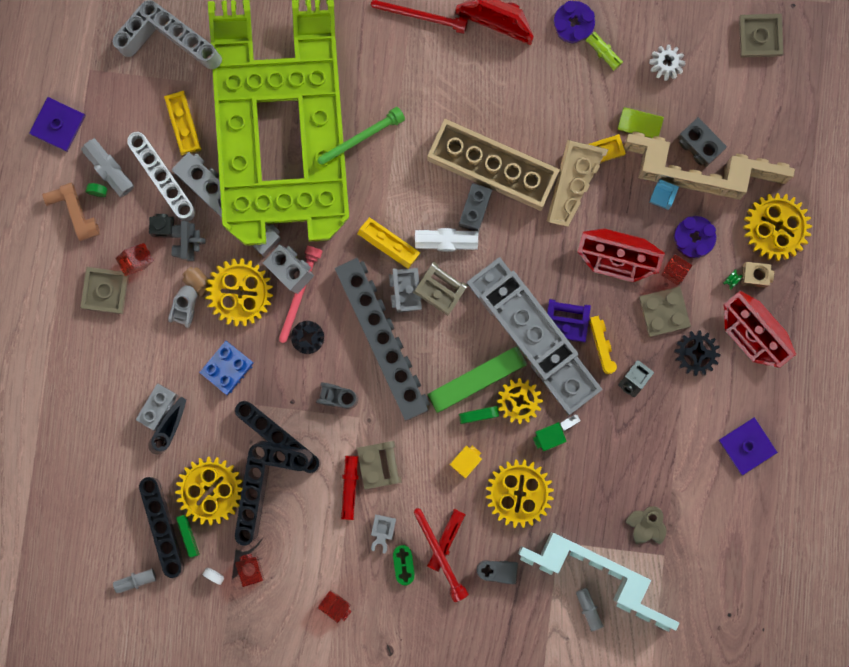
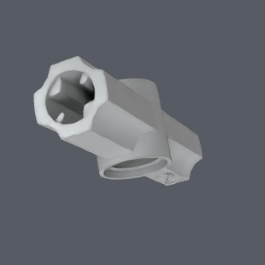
M95 138L86 142L81 150L89 161L92 162L94 169L103 180L110 184L120 198L131 192L134 185L121 171L122 168L114 158L107 154Z

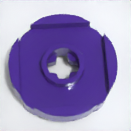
M567 1L559 7L554 17L557 35L568 43L586 40L592 34L595 27L594 12L588 5L582 2ZM578 18L580 25L570 26L571 22L569 19Z
M700 216L687 217L679 223L674 232V242L679 252L688 258L705 256L716 244L715 226ZM695 232H698V236L701 237V240H697L694 243L692 242V238L689 237L690 233L694 234Z

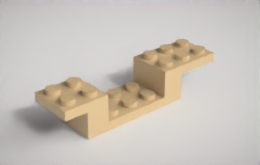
M633 132L628 134L623 146L625 151L643 154L639 179L658 182L661 179L682 188L739 200L747 193L750 177L786 184L793 178L795 171L794 168H789L790 165L786 163H777L775 165L770 164L769 160L757 158L756 160L748 159L747 155L736 154V156H732L727 161L723 177L717 174L706 176L702 175V172L698 170H689L687 172L682 171L681 167L674 165L665 167L670 142H666L665 138L654 136L652 139L645 137L643 133Z

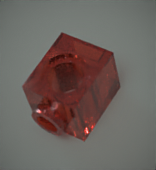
M145 243L125 249L115 258L124 276L142 271L154 261Z
M674 254L660 275L674 284L680 285L692 265Z
M250 553L239 557L240 561L235 564L242 587L265 580L258 556L252 557ZM247 563L254 565L255 572L253 575L245 573L244 567Z
M333 590L328 592L317 607L337 623L340 620L345 621L352 612L349 609L351 604Z

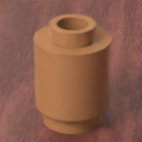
M189 267L182 274L184 276L182 281L185 285L193 287L197 295L202 298L208 293L204 288L211 286L206 282L209 278L198 267Z

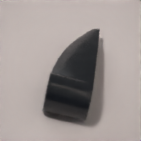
M180 397L158 426L148 443V448L153 454H162L170 446L179 426L187 399ZM161 440L164 446L157 448L155 446L157 443H154V441Z

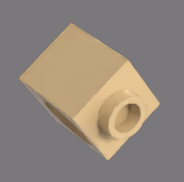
M744 263L741 285L768 287L770 283H773L774 270H771V264ZM754 270L762 272V280L754 278Z

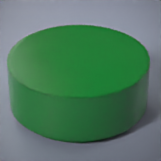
M89 183L85 192L96 197H106L108 189L100 184Z

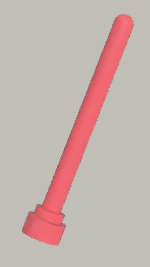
M307 245L305 258L307 259L306 263L311 266L310 271H312L314 262L321 258L323 251ZM306 286L298 294H294L279 337L281 343H285L288 339Z

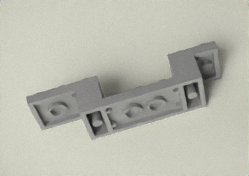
M500 257L466 282L491 316L494 315L531 362L530 366L568 415L572 414L603 390L577 357L578 352L515 271L511 272Z

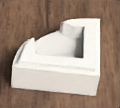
M576 414L560 423L562 431L581 420Z

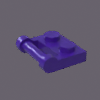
M549 299L547 314L567 340L586 342L591 305L584 304V306L559 303ZM554 310L582 314V320L553 316Z

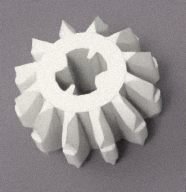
M670 45L666 46V50L660 46L658 52L654 51L652 53L654 59H650L649 64L654 65L651 68V72L658 71L657 78L664 75V80L667 81L670 75L672 79H676L677 74L683 72L681 67L685 66V61L681 59L684 57V54H676L678 47H675L672 51ZM665 59H667V62L668 60L672 62L670 66L663 64Z

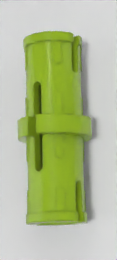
M596 31L593 32V35H590L586 42L598 53L597 56L599 58H603L613 71L616 70L623 63V60L613 52L610 44L607 45Z

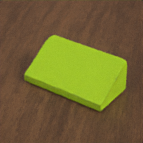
M623 107L617 130L628 133L639 132L645 134V137L653 139L654 136L659 137L664 117Z

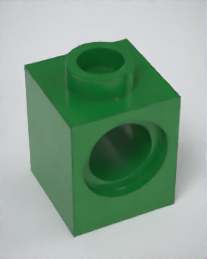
M559 422L534 432L536 436L533 437L536 448H541L542 452L567 442Z

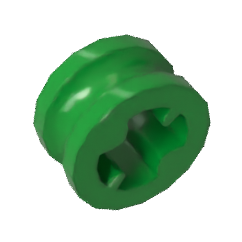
M735 269L723 284H728L731 290L743 275H738Z

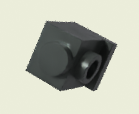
M155 214V216L149 217V234L152 237L173 238L172 226H174V217L167 214Z

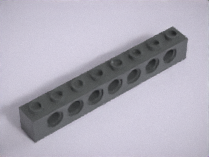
M355 258L336 267L335 271L405 422L428 412L427 406L430 403L426 394L421 395L418 389L421 384L417 375L412 376L409 370L412 364L408 356L403 357L400 349L404 347L400 338H394L392 330L395 328L391 319H386L383 314L386 308L382 300H377L374 292H377L373 280L368 281L365 275L368 273L364 261L359 262L358 258ZM353 278H362L363 284L360 287H353L351 285ZM363 296L371 297L372 302L369 306H362L360 304V299ZM378 315L381 318L378 325H371L369 323L370 316ZM382 333L389 336V341L386 344H380L377 341L378 336ZM394 352L398 355V360L391 364L387 362L386 356ZM399 371L407 374L406 381L402 383L395 380V375ZM408 390L416 393V398L412 402L404 399V393Z

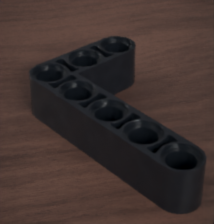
M259 441L250 447L235 529V540L238 544L242 546L249 545L258 536L269 467L274 466L294 471H303L313 462V456L310 451L267 441ZM257 447H261L264 450V457L257 454ZM277 451L284 453V461L277 458ZM298 455H301L305 458V465H301L298 463ZM253 468L260 470V477H256L253 474ZM250 488L257 491V498L250 495ZM246 509L253 511L254 518L247 516ZM243 530L250 532V539L243 536Z

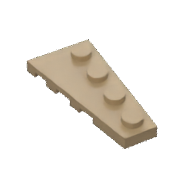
M567 140L547 217L548 222L569 226L581 203L580 200L584 192H587L590 186L589 183L594 173H597L600 167L599 164L603 156H606L608 149Z

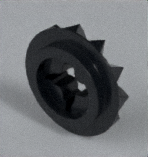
M308 320L299 322L291 333L292 345L300 353H315L324 343V332L316 322ZM302 330L307 331L308 334L316 332L311 337L312 345L306 340L299 342L304 337Z

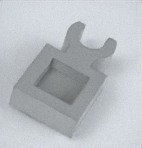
M375 514L371 535L377 536V539L372 543V551H375L377 544H382L383 553H386L388 546L385 541L386 539L392 540L396 523L395 518Z

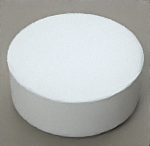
M206 568L202 574L219 585L224 580L223 575L211 568Z

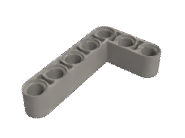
M152 0L144 1L113 37L112 42L116 49L123 56L131 57L141 48L152 33L158 30L208 69H215L222 62L221 55L212 44Z

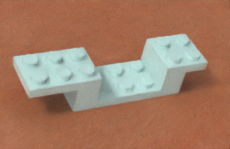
M552 532L540 555L522 546L520 547L517 554L521 555V561L532 566L535 562L541 565L540 570L550 575L553 572L559 573L569 551H571L570 556L580 561L586 558L590 560L589 565L601 571L603 567L609 569V575L622 580L613 599L618 602L616 605L618 608L629 613L632 609L637 612L635 616L647 622L653 619L656 621V626L668 632L670 629L677 630L679 622L641 604L651 582L650 579Z

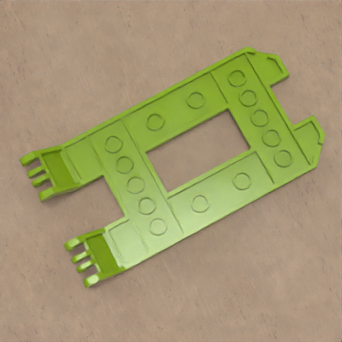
M227 0L222 1L223 16H215V2L208 1L210 40L222 58L220 66L212 69L222 224L227 231L245 246L266 244L265 224L307 221L308 240L311 242L330 240L349 219L344 152L323 165L317 161L320 156L344 143L335 39L334 0H326L328 10H320V0H314L315 11H311V0H305L307 11H299V0H292L295 58L254 60L250 0L242 1L244 14L236 15L237 7L235 0H231L232 15L227 14ZM298 100L304 178L262 181L257 103Z

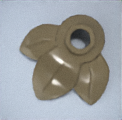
M649 506L644 511H634L626 520L628 525L635 527L633 537L636 544L645 543L651 538L656 543L661 544L666 537L667 529L662 522L663 512L656 506ZM655 514L657 518L650 520L649 515Z

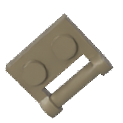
M432 262L413 293L448 316L468 285L463 281L459 282L440 269L438 264ZM433 274L455 288L456 292L453 293L431 278Z
M394 441L357 448L364 489L402 483L401 476H398ZM385 449L390 473L389 479H384L379 450Z

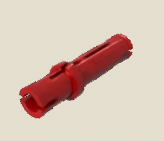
M345 456L344 474H342V479L344 480L341 519L354 520L356 482L359 479V475H357L358 456Z
M453 509V513L438 542L445 557L446 555L449 556L451 544L466 514L456 509ZM433 553L427 567L439 572L441 566Z

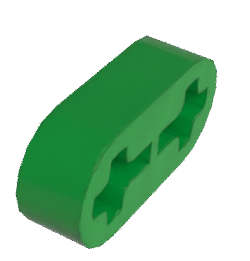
M498 406L458 415L460 424L499 417Z
M400 545L393 552L395 576L399 584L409 585L415 578L412 552L408 546ZM401 548H404V551L409 553V556L405 557L406 564H402L401 558L396 556V553H399ZM403 566H406L407 573H411V577L408 578L407 582H404L403 578H399V574L403 572Z

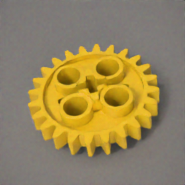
M776 193L774 199L771 194H768L766 200L763 197L759 198L760 205L756 202L752 204L755 210H747L751 217L744 218V221L749 224L744 225L743 229L749 230L744 237L751 238L747 244L755 245L753 252L759 249L761 250L760 257L766 253L767 260H770L774 255L776 261H779L781 255L784 260L789 259V254L792 257L796 256L795 249L799 252L803 250L800 244H808L805 237H810L811 233L806 230L811 229L812 225L806 223L811 217L804 216L808 209H800L802 202L796 205L794 204L795 197L789 201L788 194L780 198L779 193ZM770 208H774L777 210V218H773L770 216ZM761 217H764L768 222L761 220ZM788 218L795 220L796 228L788 226ZM776 223H779V224H780V226H779L780 230H779V231H776V230H775V228H776L775 224H776ZM759 226L767 228V236L759 233ZM787 232L792 233L794 237H791ZM778 236L785 238V246H780L777 243Z
M243 258L239 260L238 264L235 259H231V265L224 261V268L218 265L216 266L218 273H210L213 280H206L211 285L209 288H204L205 291L210 292V295L205 297V299L211 300L207 307H214L212 315L219 313L218 320L221 321L226 318L227 325L232 320L234 326H238L239 321H241L243 326H246L247 320L253 324L255 323L254 317L262 318L259 313L260 311L268 312L264 306L271 305L267 297H273V294L268 293V290L273 288V286L266 284L270 278H263L266 271L259 272V264L252 267L251 260L246 265ZM227 275L232 276L234 279V284L231 287L225 284V277ZM248 277H251L255 282L252 289H249L245 284ZM240 289V291L256 292L257 295H239L238 298V294L221 293L220 290ZM226 296L232 299V305L229 308L223 305V299ZM246 298H250L253 302V306L249 310L244 307V300Z
M207 457L206 463H204L202 458H199V465L192 461V469L185 467L184 469L187 474L179 475L183 482L176 483V485L181 487V490L175 491L176 494H181V498L176 501L184 503L180 510H188L185 515L186 517L193 514V522L201 518V525H204L206 520H208L209 525H213L214 519H216L218 524H221V517L229 520L228 513L235 515L236 512L233 508L240 505L237 503V500L241 499L239 492H242V488L239 487V484L243 480L236 479L240 472H232L235 467L234 465L227 468V460L219 464L220 459L216 457L214 462H212L211 457ZM208 470H212L215 473V478L211 482L206 481L204 477ZM222 476L224 479L213 489L215 494L207 495L198 506L197 502L207 493L206 487H213ZM224 484L230 487V493L227 496H222L220 493V487ZM195 485L200 488V495L196 498L190 494V489ZM209 500H213L216 504L213 512L207 511L205 507L206 502Z
M515 459L514 466H511L507 461L506 469L500 465L498 466L500 473L492 472L496 477L495 480L488 479L492 487H486V490L491 491V494L485 496V498L492 499V502L487 506H494L495 509L492 511V515L499 513L500 515L497 520L500 521L505 518V525L513 521V528H516L518 522H520L522 528H525V522L528 521L533 526V519L535 518L540 522L539 515L547 516L544 509L551 508L547 501L554 500L553 497L548 496L554 489L548 488L547 485L552 483V480L545 481L544 478L548 473L541 475L542 467L540 466L535 470L534 462L526 466V460L524 459L522 465H519L518 460ZM509 475L514 476L517 480L516 485L512 488L507 487L505 484V478ZM524 475L522 492H525V496L520 499L519 512H515L517 496L514 495V491H518L520 476ZM528 479H535L537 481V488L534 491L527 489L526 482ZM506 496L513 499V506L509 509L502 506V499ZM525 500L533 501L534 509L531 512H526L523 509V502Z

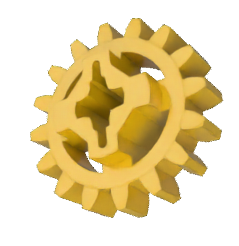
M518 378L516 384L513 380H510L509 387L504 384L505 392L499 391L498 393L502 399L497 400V403L502 404V407L498 410L505 411L503 418L510 416V422L512 423L517 419L518 424L522 423V419H525L527 423L530 422L529 416L536 418L535 410L541 411V408L537 405L543 402L542 399L537 398L541 391H534L537 385L534 384L530 387L529 380L524 384L521 378ZM521 387L518 393H509L510 390ZM528 391H530V393L532 394L534 403L532 401H529L527 396ZM522 396L526 404H521L518 407L516 406L517 402L512 398ZM505 400L511 403L513 408L511 412L508 410ZM525 408L531 410L525 415H518L520 410Z

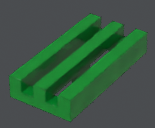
M185 515L177 517L176 519L188 556L191 558L200 555L188 517Z

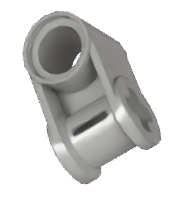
M186 285L180 288L173 299L168 322L172 323L174 321L184 324L186 328L190 327L197 299V293L193 287Z

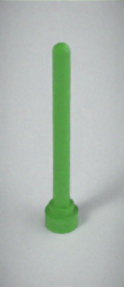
M398 107L391 109L383 120L320 156L317 160L318 163L321 165L327 163L389 125H399L405 121L403 112Z

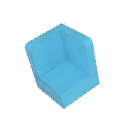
M659 179L649 203L669 210L679 186Z

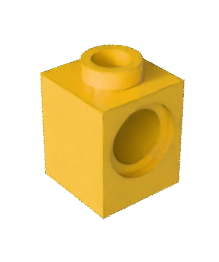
M466 445L451 462L450 466L466 479L482 460L479 457L482 453L473 445L470 448Z

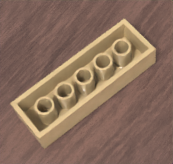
M444 119L427 156V161L539 211H542L560 170L447 119Z

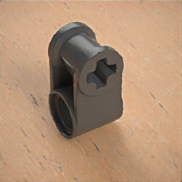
M321 382V393L316 403L345 409H352L357 405L358 396L354 391ZM352 394L353 402L345 405L343 403L344 395Z
M485 560L477 565L476 570L478 576L483 580L516 584L518 563ZM486 565L492 569V573L489 572L487 576L481 572V569L485 568Z

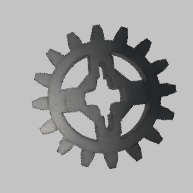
M698 330L696 335L690 331L689 338L683 335L681 337L683 342L678 341L676 343L680 348L674 350V353L679 354V357L675 359V361L681 362L679 369L685 367V373L688 374L690 371H693V376H697L699 371L702 376L706 375L705 369L710 372L713 371L711 365H718L715 358L721 356V354L716 353L720 346H714L713 344L716 339H708V332L702 336L701 330ZM694 340L691 348H685L689 341ZM703 341L709 346L710 350L705 348ZM697 348L698 352L702 353L698 358L692 353ZM684 357H688L691 365L686 362ZM710 359L705 366L700 367L702 360Z

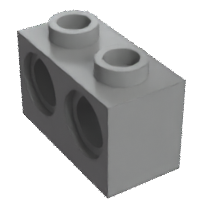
M279 244L263 264L290 291L298 294L315 275L310 271L311 266L304 260L299 261L296 258L297 253L290 246L285 248ZM286 257L285 263L281 265V259ZM299 270V277L294 279L295 272Z
M157 383L137 416L136 421L156 431L179 395Z

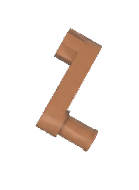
M72 182L60 186L59 189L42 194L46 206L63 200L67 203L79 241L100 235L95 217L85 220Z

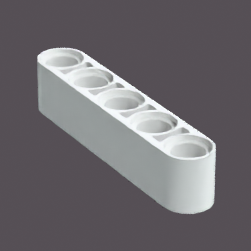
M140 132L131 133L127 139L130 149L174 213L182 221L192 220L195 216L194 206L148 139ZM143 139V144L140 147H134L135 140ZM148 156H155L152 164H145V159ZM165 172L166 179L157 181V175ZM172 189L178 190V195L175 198L168 197V193ZM183 206L190 207L187 215H180V209Z

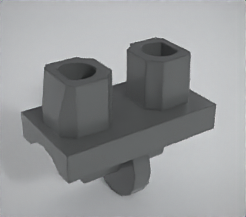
M181 221L180 225L172 226V236L174 238H181V245H173L171 255L186 261H194V252L200 251V244H205L206 239L200 238V231L195 230V224L188 221Z

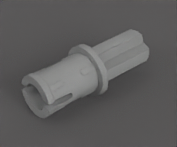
M153 568L138 574L131 573L129 577L114 581L113 587L116 593L133 588L139 589V586L157 581Z
M584 588L577 591L576 595L583 609L582 614H585L590 630L595 631L602 628L603 624L596 610L598 607L594 605L588 589Z

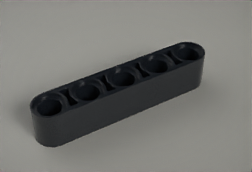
M241 401L236 405L235 413L237 417L266 441L275 443L273 441V434L280 431L283 433L284 438L282 442L277 444L287 446L295 444L299 448L310 451L252 403ZM244 405H249L251 412L248 416L243 417L240 409ZM261 418H265L267 421V426L263 430H259L256 426L257 421ZM312 452L311 454L316 460V467L312 470L307 468L303 470L307 473H315L321 466L320 459ZM298 455V463L305 465V458Z
M145 477L140 481L139 490L162 571L165 576L176 578L184 572V563L161 483L154 477ZM148 481H153L155 484V489L151 493L145 489ZM154 501H158L161 505V509L157 513L151 510V504ZM160 521L167 525L164 533H160L157 530V524ZM165 542H170L173 546L169 554L163 551V544ZM172 562L178 565L179 569L176 574L170 573L168 569L169 564Z

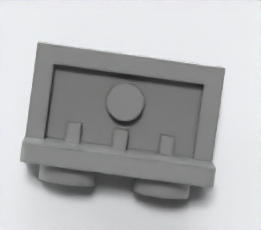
M418 268L393 269V274H389L390 287L395 289V295H391L392 308L396 307L397 313L422 310L421 298L413 293L419 284Z

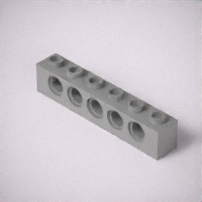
M188 152L172 168V171L222 218L219 174L213 168L208 170L203 165L205 161L198 154L193 156ZM198 170L203 171L201 179H193L194 172ZM210 185H218L216 193H208ZM265 224L266 244L251 245L263 257L281 240L278 235L280 231L272 224L269 226Z

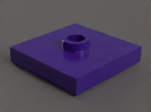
M47 97L29 134L68 152L86 115Z
M755 417L718 440L741 476L778 453Z

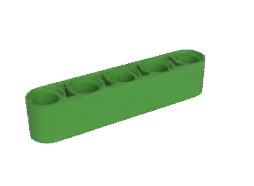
M518 346L437 388L427 394L435 411L439 413L527 365V362Z

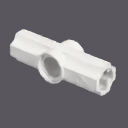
M441 228L437 229V231L415 230V249H437V251L443 252L456 251V249L478 250V231H456V229Z

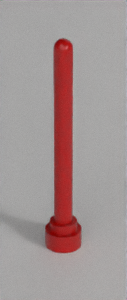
M372 0L370 3L372 8L450 26L457 33L465 34L468 24V18L462 16L452 19L378 0Z
M416 508L414 515L451 586L450 596L453 602L461 601L469 594L465 586L458 583L422 510Z

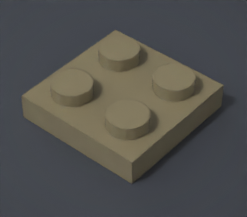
M782 14L739 16L740 57L783 56Z
M86 267L80 308L123 314L129 273Z
M680 286L639 296L649 338L691 327Z

